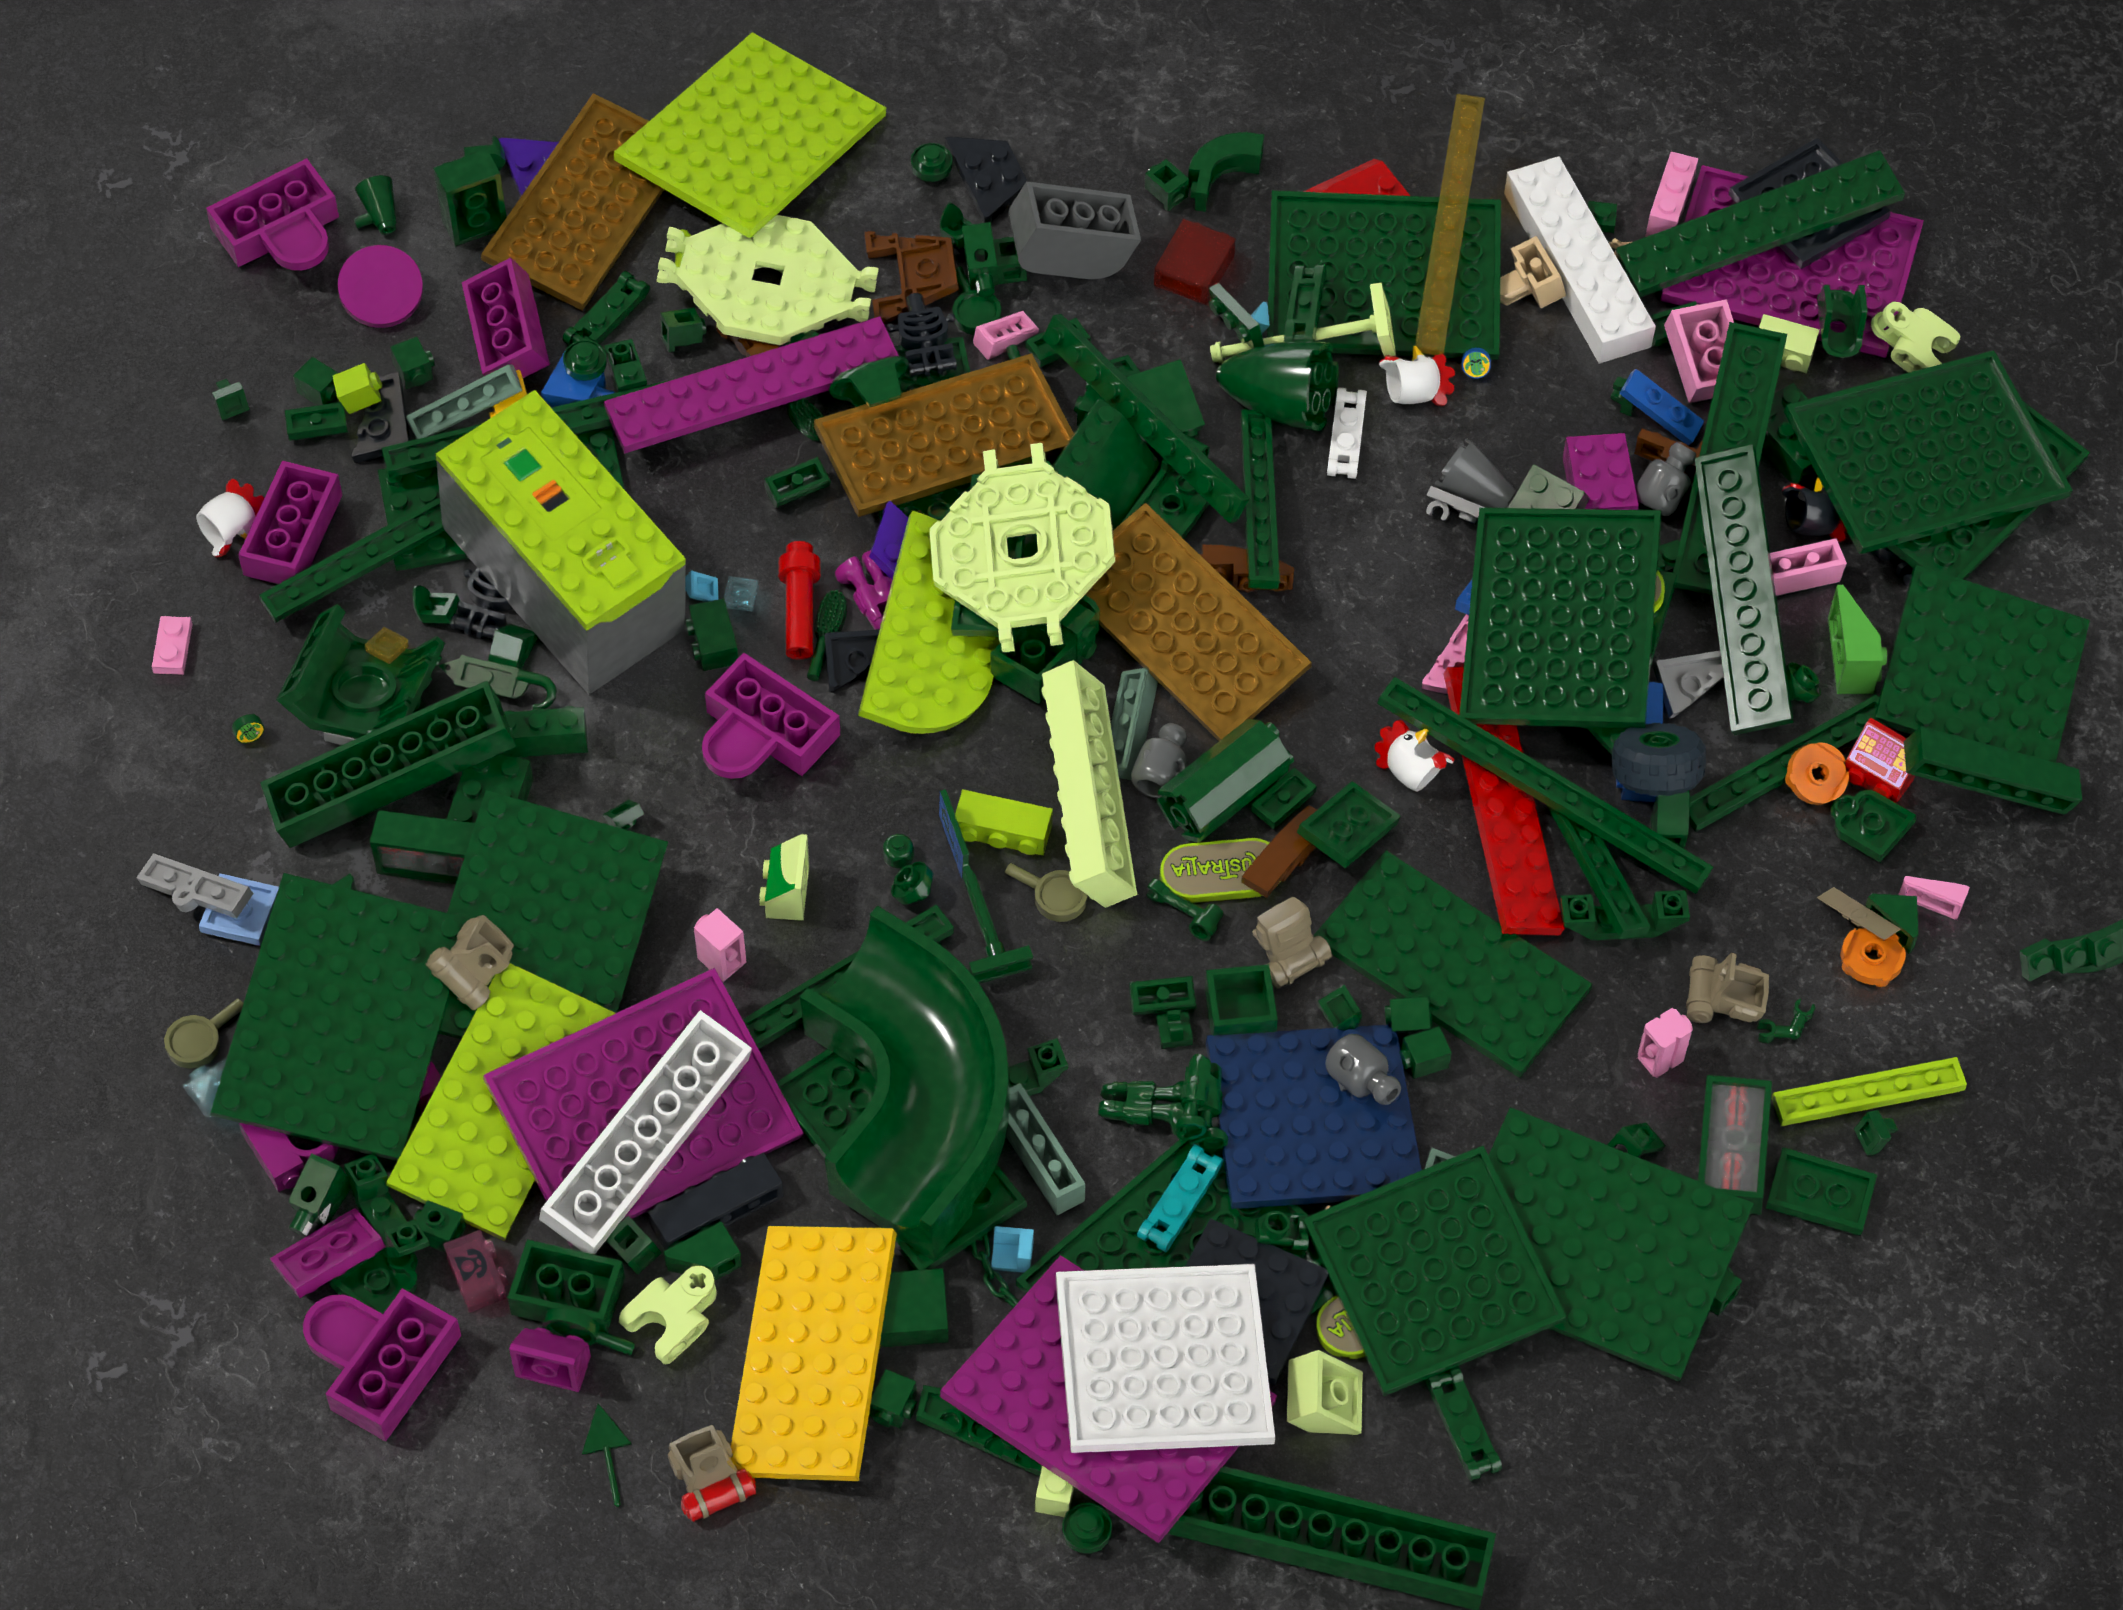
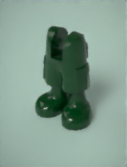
M1201 1054L1193 1055L1188 1067H1186L1185 1081L1180 1099L1184 1109L1182 1116L1176 1122L1175 1133L1181 1141L1190 1140L1191 1147L1196 1144L1204 1148V1151H1218L1228 1145L1226 1132L1212 1126V1118L1217 1117L1222 1112V1068L1217 1063H1211L1209 1058Z
M1114 1081L1113 1083L1102 1085L1100 1095L1105 1100L1099 1103L1098 1115L1107 1119L1143 1126H1150L1153 1123V1119L1163 1120L1170 1124L1172 1132L1176 1136V1122L1182 1116L1184 1109L1180 1100L1184 1081H1179L1175 1085L1168 1087H1157L1154 1081H1131L1130 1083ZM1156 1101L1172 1102V1104H1156Z

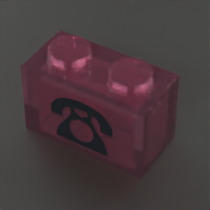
M481 1230L443 1244L446 1258L469 1313L506 1299L504 1286L509 1285L502 1266L496 1268L493 1261L494 1258H497L491 1239L484 1240Z

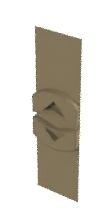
M1835 887L1817 897L1842 913V917L1847 920L1851 919V922L1855 925L1866 928L1883 940L1901 930Z

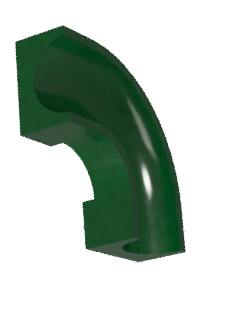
M877 905L870 913L869 927L863 944L842 977L822 994H817L807 987L800 996L805 1035L855 1067L859 1062L863 1063L877 1083L873 1097L867 1107L825 1156L829 1194L881 1228H893L897 1233V1238L935 1261L973 1214L972 1204L992 1175L1005 1142L1010 1108L1006 1044L1001 1025L990 1000L968 969L937 942Z

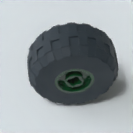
M1646 724V728L1630 727L1626 729L1614 741L1612 750L1613 775L1624 788L1635 791V793L1648 794L1650 796L1682 794L1695 788L1705 775L1706 746L1698 734L1689 730V728L1675 724Z

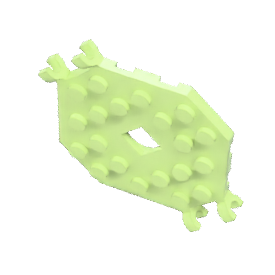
M776 215L751 238L744 236L724 223L690 237H686L677 228L669 227L667 239L670 240L667 241L665 251L673 253L682 252L684 254L680 268L676 267L673 261L660 257L657 282L675 283L683 291L687 290L694 297L693 302L706 316L710 315L717 322L716 327L725 335L783 345L790 342L792 336L802 332L805 334L812 329L814 331L824 327V323L833 319L840 321L848 317L859 322L868 320L871 299L858 298L852 302L855 287L875 292L879 268L866 267L862 271H858L811 221ZM763 267L778 270L783 274L780 285L752 280L754 270Z
M1043 443L1030 444L1032 464L999 468L995 449L983 451L985 471L977 478L978 482L968 493L965 491L949 508L950 512L941 522L937 520L930 528L935 586L997 627L1002 652L1015 651L1012 628L1047 623L1048 636H1050L1051 646L1063 644L1060 621L1116 561L1109 503L1101 498H1095L1086 492V488L1069 477L1064 478L1055 472L1054 468L1046 463ZM1029 534L1037 535L1038 552L1035 555L1018 559L1009 557L1008 537Z

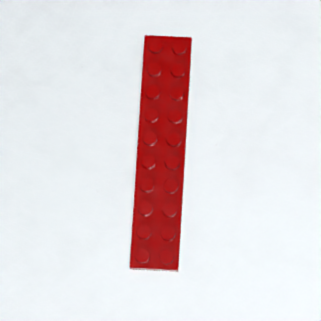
M1447 667L1443 675L1451 710L1459 715L1464 667ZM1475 724L1523 753L1517 725ZM1462 755L1502 934L1561 935L1565 928L1534 797Z

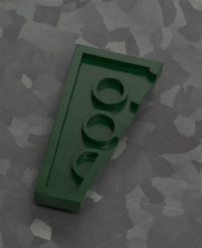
M923 1385L916 1414L917 1421L1040 1477L1041 1464L940 1397V1390L942 1388Z

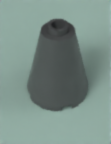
M1466 438L1464 441L1466 449L1460 445L1441 472L1443 474L1440 478L1443 480L1442 483L1436 480L1433 486L1485 508H1508L1517 490L1475 443Z

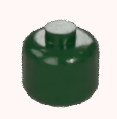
M904 834L889 836L883 844L884 861L893 868H903L909 865L914 858L912 840Z

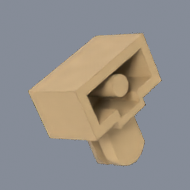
M1537 236L1511 248L1516 270L1500 277V303L1509 305L1532 294L1539 307L1543 308L1566 296L1561 276Z

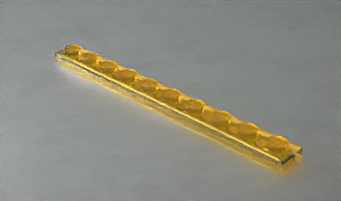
M1456 95L1415 346L1425 354L1439 355L1444 353L1485 98Z

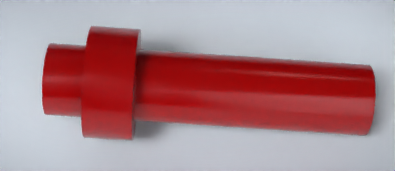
M794 541L786 546V553L779 557L778 577L781 582L786 584V656L791 659L803 660L813 655V584L820 580L821 560L818 555L813 553V546L810 543Z

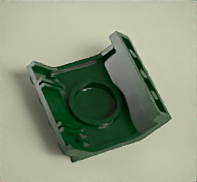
M336 604L318 615L276 701L310 729L357 739L413 714L422 702L420 697L423 691L432 681L430 676L433 669L442 659L440 654L446 643L438 636H435L414 649H405L359 638L341 624L346 611Z

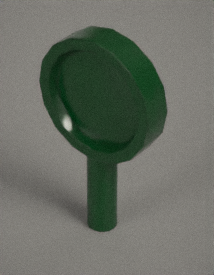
M957 266L958 286L962 294L954 301L952 308L953 314L956 317L954 323L959 330L966 334L974 335L977 326L1000 319L1002 317L1000 301L995 295L980 297L977 289L973 290L970 286L963 268Z
M552 1308L546 1312L542 1328L551 1331L553 1335L565 1338L569 1335L577 1336L589 1345L597 1343L627 1355L632 1354L635 1346L634 1342L601 1331L599 1324L594 1319L579 1311L567 1308Z

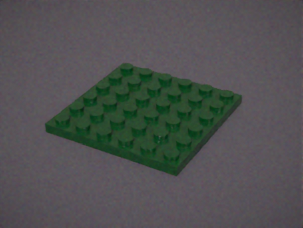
M1916 565L1911 576L1874 720L1886 727L1907 734H1913L1919 727H1929L1939 732L1958 735L1977 742H1985L1991 746L2011 749L2014 752L2037 756L2040 759L2056 763L2090 620Z
M1484 1146L1303 1218L1306 1230L1324 1268L1328 1272L1330 1282L1383 1396L1566 1321L1567 1316Z

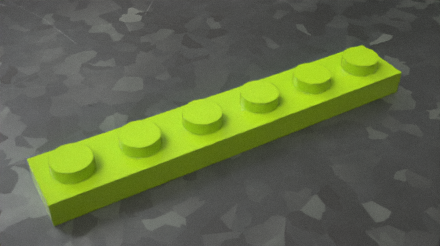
M1954 1057L1774 1092L1772 1101L1780 1125L1786 1126L1965 1091L1967 1083L1958 1058Z

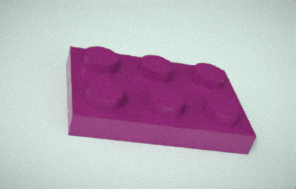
M354 1208L271 1257L270 1260L274 1268L296 1295L302 1298L316 1291L318 1287L333 1278L343 1275L348 1269L363 1260L373 1257L375 1253L386 1246L380 1235L359 1211Z

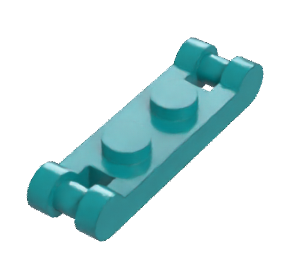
M1195 1144L1147 1220L1140 1226L1137 1237L1145 1242L1149 1239L1157 1244L1158 1249L1167 1252L1219 1173L1224 1159L1217 1155L1212 1157L1204 1153V1148ZM1197 1164L1206 1168L1203 1174L1194 1170ZM1160 1225L1166 1228L1167 1230L1161 1232L1160 1230L1156 1229V1227Z

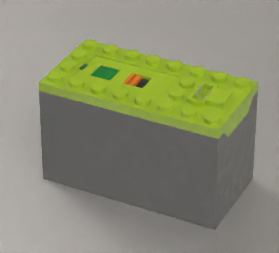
M536 390L530 392L436 453L441 517L444 530L499 593L506 598L511 607L588 695L685 630L686 558Z

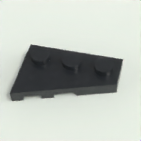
M398 372L379 377L382 383V388L379 389L381 402L363 408L365 413L362 425H359L357 431L358 442L356 448H353L351 456L354 463L382 457L381 447L410 441L402 379Z

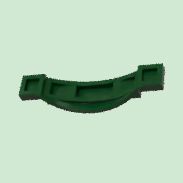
M2123 919L2086 935L2052 942L2045 938L2020 950L2022 976L2030 982L2051 971H2058L2063 975L2066 973H2088L2104 970L2122 963Z

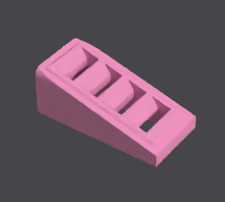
M1024 311L977 326L973 344L989 360L1006 352V348L1009 345H1018L1038 334L1039 328Z
M1905 876L1899 895L1917 896V905L1957 920L1970 887L1957 883Z

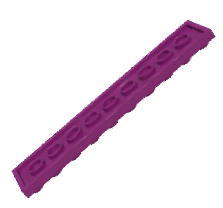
M877 317L604 401V405L625 454L828 391L832 381L841 372L867 362L899 355L881 317Z

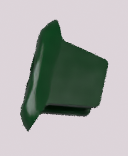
M1823 285L1821 292L1817 296L1819 326L1823 347L1828 354L1835 357L1853 356L1862 347L1867 318L1865 285H1858L1855 294L1843 290H1830V285ZM1840 321L1845 324L1846 330L1841 333L1834 332L1830 328V323Z
M890 356L841 372L832 381L829 389L830 394L833 398L851 402L854 408L867 404L869 407H875L901 398L899 381L906 373L908 360L901 356Z

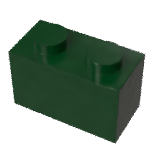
M725 599L689 605L690 618L685 619L688 636L694 635L695 643H691L694 660L701 661L703 671L731 666L738 659V650Z

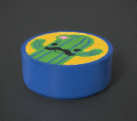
M1472 348L1465 352L1462 357V369L1467 376L1478 379L1484 377L1490 371L1491 358L1487 351L1482 348Z

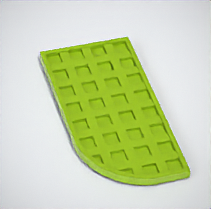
M916 511L911 512L907 521L858 716L899 731L924 734L952 728L968 719L979 708L991 689L994 677L991 673L990 653L1000 642L999 637L952 635L951 626L955 599L937 588L933 580L930 528L937 522V519Z

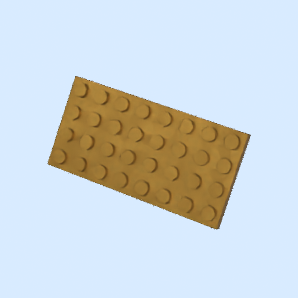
M593 93L481 254V260L495 266L512 258L529 274L532 286L583 311L664 191L660 186L614 160V151L649 121Z
M1032 353L901 393V398L875 407H869L867 404L814 420V428L858 517L883 510L889 501L899 505L971 482L972 474L981 475L985 471L983 451L995 449L999 468L1032 463L1030 444L1043 443L1046 458L1059 455L1073 435V431Z
M1143 504L1113 530L1116 561L1085 594L1093 599L1100 609L1099 625L1143 668H1147L1150 674L1218 741L1227 736L1245 720L1253 719L1312 667L1311 661L1149 505Z

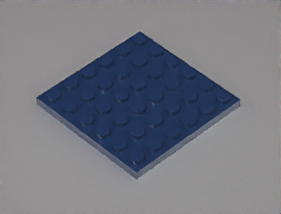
M1392 1025L1360 1026L1354 1030L1348 1029L1346 1031L1337 1028L1207 1035L1206 1048L1208 1058L1211 1063H1217L1222 1068V1112L1217 1116L1219 1128L1224 1130L1228 1136V1145L1223 1147L1222 1152L1231 1209L1345 1202L1422 1170L1403 1064L1399 1054L1400 1048L1397 1031H1392ZM1348 1034H1359L1387 1057L1389 1064L1387 1076L1395 1077L1401 1084V1092L1391 1104H1379L1373 1098V1093L1366 1097L1357 1098L1348 1090H1340L1338 1082L1328 1074L1325 1065L1327 1054L1340 1038Z

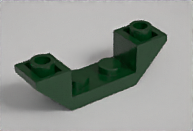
M1686 890L1655 892L1652 904L1639 905L1650 925L1647 935L1620 939L1654 938L1689 921L1690 914ZM1592 894L1561 896L1560 900L1565 927L1590 940L1619 939L1602 906L1594 907Z
M1058 1038L1027 1048L1029 1060L1008 1067L1009 1088L1021 1083L1028 1096L1040 1093L1068 1069V1063Z
M370 1154L344 1164L358 1210L382 1238L386 1246L382 1250L386 1257L399 1258L429 1246V1241L417 1221L414 1219L407 1222L390 1195L389 1187L386 1186L388 1174L375 1154Z

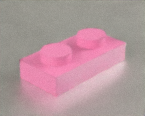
M160 617L152 662L153 673L184 675L193 625L191 617Z

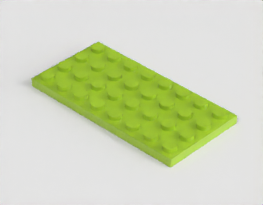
M511 963L501 973L495 974L489 986L491 992L488 999L474 1014L386 1183V1186L424 1204L429 1200L463 1213L466 1224L502 1241H505L536 1180L483 1080V1075L616 1014Z

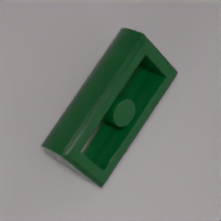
M819 457L764 478L767 495L775 508L828 487L831 484V480Z
M1193 976L1129 983L1132 1015L1161 1013L1178 1009H1196Z

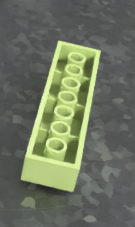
M1072 660L1042 673L1044 683L1042 694L1047 704L1046 720L1050 726L1052 737L1049 742L1055 758L1053 770L1059 785L1057 796L1062 805L1063 817L1061 818V823L1066 832L1067 844L1065 845V850L1070 859L1071 866L1069 877L1075 888H1079L1092 900L1106 908L1136 896L1137 890L1105 685Z

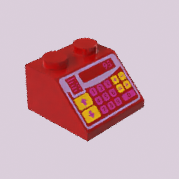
M1870 717L1845 762L1846 772H1849V781L1866 790L1876 791L1897 803L1915 777V775L1906 773L1904 741L1907 738Z

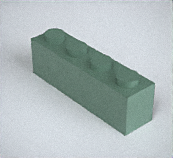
M1021 1083L1011 1087L1006 1137L1057 1216L1085 1201V1182Z

